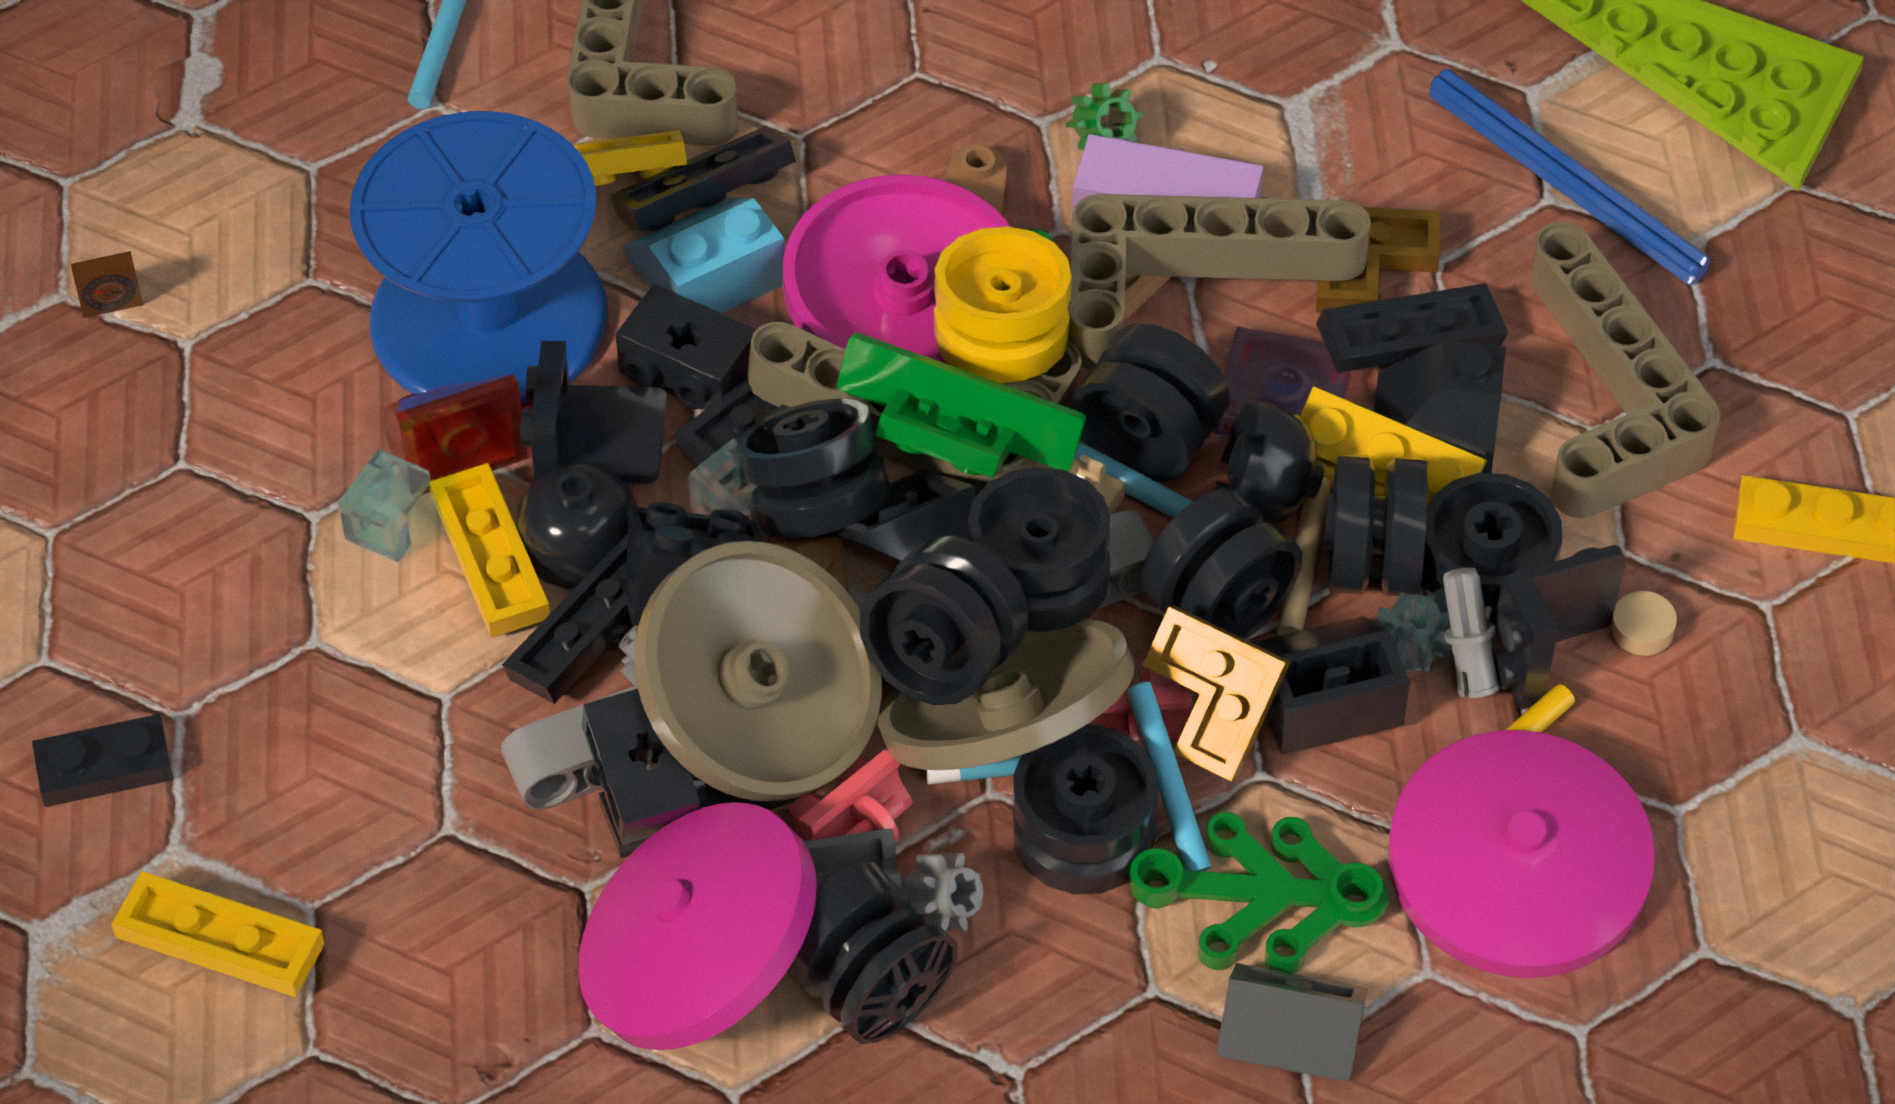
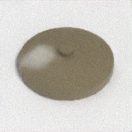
M742 541L718 545L704 550L672 571L658 585L642 613L635 641L634 661L638 691L644 710L659 739L673 757L695 777L709 786L724 793L754 801H780L800 797L840 776L855 762L869 742L879 715L882 678L880 672L869 660L860 637V609L845 588L825 569L809 558L793 550L764 542Z
M1084 619L1069 628L1046 632L1026 631L1017 649L1003 664L994 669L990 678L975 694L958 704L931 705L909 698L895 688L880 708L878 726L889 754L903 765L925 770H955L987 765L1039 749L1073 733L1097 718L1111 707L1130 685L1134 675V662L1123 633L1118 628L1103 621Z

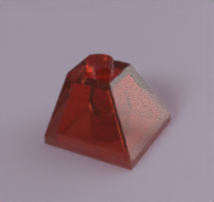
M514 374L442 386L420 394L407 395L396 402L381 406L387 444L412 498L429 493V481L486 463L489 464L491 471L528 459L527 447H521L520 443L522 407L519 385Z

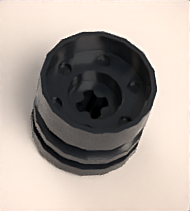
M874 862L856 863L837 872L816 888L815 907L808 932L787 973L812 997L823 998L824 1010L836 1021L841 1022V1027L860 1044L877 1043L904 1028L934 1000L951 975L958 957V943L943 928L935 925V920L921 907L911 908V897Z

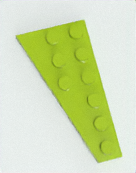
M1521 0L1798 191H1800L1861 72L1864 56L1703 0Z

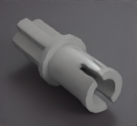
M1471 567L1450 570L1443 577L1451 628L1445 631L1444 637L1445 641L1452 645L1457 672L1458 695L1461 697L1469 695V698L1489 696L1496 693L1500 688L1496 666L1494 665L1491 640L1496 635L1495 625L1486 621L1480 576L1475 568Z

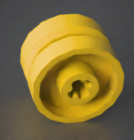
M1008 226L981 228L958 237L941 252L935 267L934 292L937 304L934 309V335L937 351L949 365L998 383L1025 381L1047 372L1063 357L1069 341L1070 315L1068 306L1071 300L1072 275L1068 258L1054 242L1029 230Z

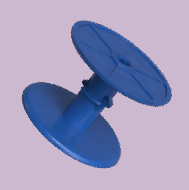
M495 111L458 112L426 120L402 131L379 148L361 170L351 195L350 221L352 231L365 258L384 276L375 292L369 318L371 342L375 354L385 371L394 381L411 394L432 404L453 410L492 412L514 409L532 404L528 403L526 399V374L528 365L538 366L541 340L566 341L569 383L586 369L597 354L607 329L608 303L598 274L589 261L579 252L591 230L594 220L596 189L588 164L580 152L561 134L537 121L510 113Z

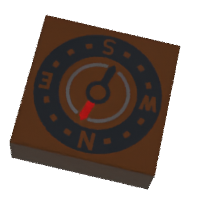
M131 251L71 264L84 318L143 305Z

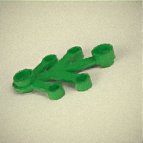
M1231 812L1217 813L1209 819L1206 828V845L1216 856L1233 857L1251 875L1183 870V865L1174 853L1161 848H1152L1139 853L1134 858L1130 869L1131 892L1140 903L1149 908L1158 909L1166 907L1177 898L1249 903L1222 924L1210 925L1201 932L1198 956L1206 967L1213 970L1230 968L1238 958L1239 946L1292 906L1314 907L1316 909L1291 930H1276L1269 935L1266 941L1265 962L1268 968L1294 974L1302 968L1305 961V952L1340 925L1365 927L1378 921L1387 909L1389 897L1386 883L1374 868L1363 863L1342 865L1312 837L1311 828L1307 822L1297 817H1285L1276 822L1272 830L1271 848L1275 856L1283 861H1301L1318 880L1294 878L1246 832V825L1242 818ZM1220 830H1229L1235 833L1236 837L1225 840L1216 836L1215 833ZM1296 835L1302 841L1298 844H1288L1282 841L1281 837ZM1150 881H1161L1167 886L1155 888L1146 884ZM1358 895L1365 901L1352 902L1345 899V897ZM1213 942H1223L1229 946V949L1224 952H1215L1209 949L1208 945ZM1279 947H1290L1296 954L1291 957H1282L1276 954L1274 950Z

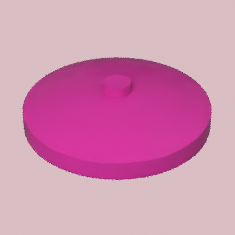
M885 175L847 184L824 196L811 206L795 225L788 239L783 259V294L787 310L796 327L846 349L851 335L859 332L948 364L937 351L934 335V309L937 304L934 292L935 267L941 252L958 237L978 229L1011 226L994 207L979 196L960 186L940 179L917 175Z
M1527 730L1491 731L1459 740L1445 747L1420 766L1404 787L1396 804L1389 832L1388 865L1395 893L1410 920L1425 937L1451 957L1479 970L1503 976L1522 978L1554 976L1579 969L1598 960L1622 941L1634 926L1646 902L1654 874L1655 850L1651 826L1639 798L1630 785L1613 767L1593 752L1561 737Z
M734 802L716 804L690 812L650 836L635 849L608 881L591 911L582 936L578 960V975L582 995L592 1014L623 1041L633 1046L650 1050H672L702 1042L721 1033L745 1017L763 1001L785 975L804 942L812 920L816 901V871L811 854L803 840L780 817L768 809L758 805Z

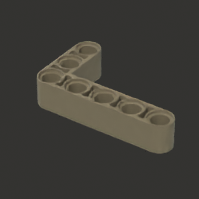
M645 0L581 1L567 73L571 123L577 132L592 138L613 139L680 130L684 144L705 146L721 145L736 135L739 128L736 83L731 74L723 69L714 67L634 62Z
M1125 194L1089 195L1081 199L1074 206L1072 213L1070 265L1072 284L1071 300L1069 303V341L1075 344L1080 351L1082 367L1091 369L1097 366L1096 364L1105 348L1118 330L1124 328L1126 275L1322 281L1351 280L1359 276L1366 266L1371 226L1369 214L1362 206L1345 200Z
M1569 222L1550 223L1541 228L1536 236L1530 276L1531 286L1626 413L1623 417L1570 438L1562 444L1558 451L1551 498L1554 505L1562 513L1571 517L1586 518L1623 504L1706 467L1713 456L1720 422V410L1714 399L1588 234L1579 226Z
M769 322L760 326L754 332L750 344L748 381L752 387V392L762 400L778 407L782 404L794 407L813 401L837 398L858 400L868 406L875 433L881 413L886 408L842 392L837 388V381L846 349L785 322ZM1068 341L1063 357L1047 372L1025 381L1007 382L1006 386L1070 408L1069 402L1077 389L1082 363L1081 353L1075 344ZM876 436L877 445L872 450L917 472L926 470L974 486L976 495L989 482L1010 471L1033 468L1037 464L1036 461L1010 452L994 478L985 475L965 474L954 468L951 463L925 453L912 454L902 451L893 442Z

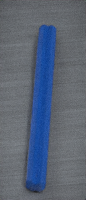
M1444 69L1438 76L1433 78L1430 83L1431 89L1429 92L1433 100L1687 285H1694L1707 273L1710 258L1706 253L1453 70Z

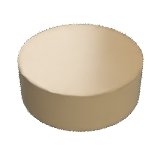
M1649 591L1631 592L1624 595L1616 603L1610 625L1611 634L1615 642L1627 652L1642 656L1654 655L1662 652L1671 644L1676 628L1677 615L1672 604L1663 596Z

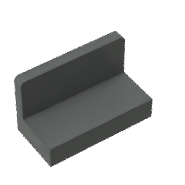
M1236 963L1228 982L1217 1054L1223 1058L1347 1081L1352 1073L1368 988Z

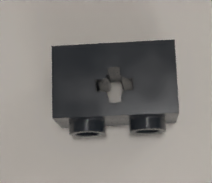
M653 284L615 333L619 372L626 374L628 378L639 385H650L663 389L666 393L677 397L688 407L706 410L748 378L750 344L752 336L757 329Z
M638 688L583 704L582 729L621 845L648 838L674 820L699 809L700 799L707 798L705 782L684 768L661 742L644 710ZM646 753L650 763H658L657 768L648 771L643 761H636V756Z

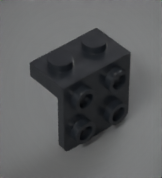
M541 340L538 366L528 365L526 374V399L528 403H533L532 409H522L520 418L521 447H531L534 480L547 469L567 462H589L607 468L625 483L650 484L657 481L660 476L666 420V392L658 387L570 385L566 341Z
M1611 545L1600 549L1594 547L1586 548L1569 558L1540 566L1536 564L1526 565L1517 569L1512 574L1503 576L1494 623L1496 635L1492 637V652L1499 686L1502 689L1509 688L1519 710L1532 707L1546 694L1556 642L1600 630L1611 624L1626 561L1620 546Z

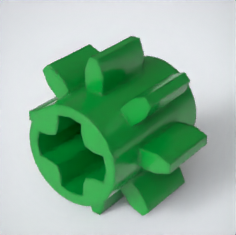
M1092 83V97L1073 96L1071 98L1076 108L1073 113V119L1065 124L1068 128H1074L1081 137L1077 146L1079 150H1084L1089 134L1108 138H1120L1135 143L1138 141L1133 132L1136 128L1137 120L1144 116L1143 112L1135 111L1128 102L1131 97V90L1117 89L1111 94L1108 83ZM1108 114V123L1101 125V116Z

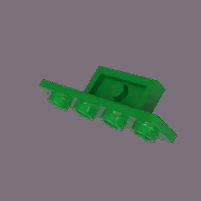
M859 332L853 333L848 340L837 381V388L840 391L886 407L881 413L875 436L893 442L902 451L912 454L925 453L947 461L960 472L969 475H985L994 478L1010 452L1055 469L1069 471L1074 463L1086 422L1085 414Z

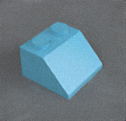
M726 198L720 203L706 207L662 229L655 230L623 245L624 254L649 288L656 284L720 313H725L783 286L784 237L754 198Z

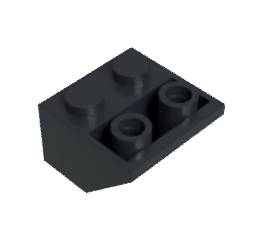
M665 502L651 503L648 508L630 506L625 601L632 625L639 626L642 613L658 585L672 571L704 550L726 543L742 541L763 542L755 520L749 519L748 516L741 512L729 509H716L711 512V515L688 513L678 505Z
M1361 616L1252 642L1290 661V665L1266 715L1281 754L1404 725L1410 680L1389 629Z

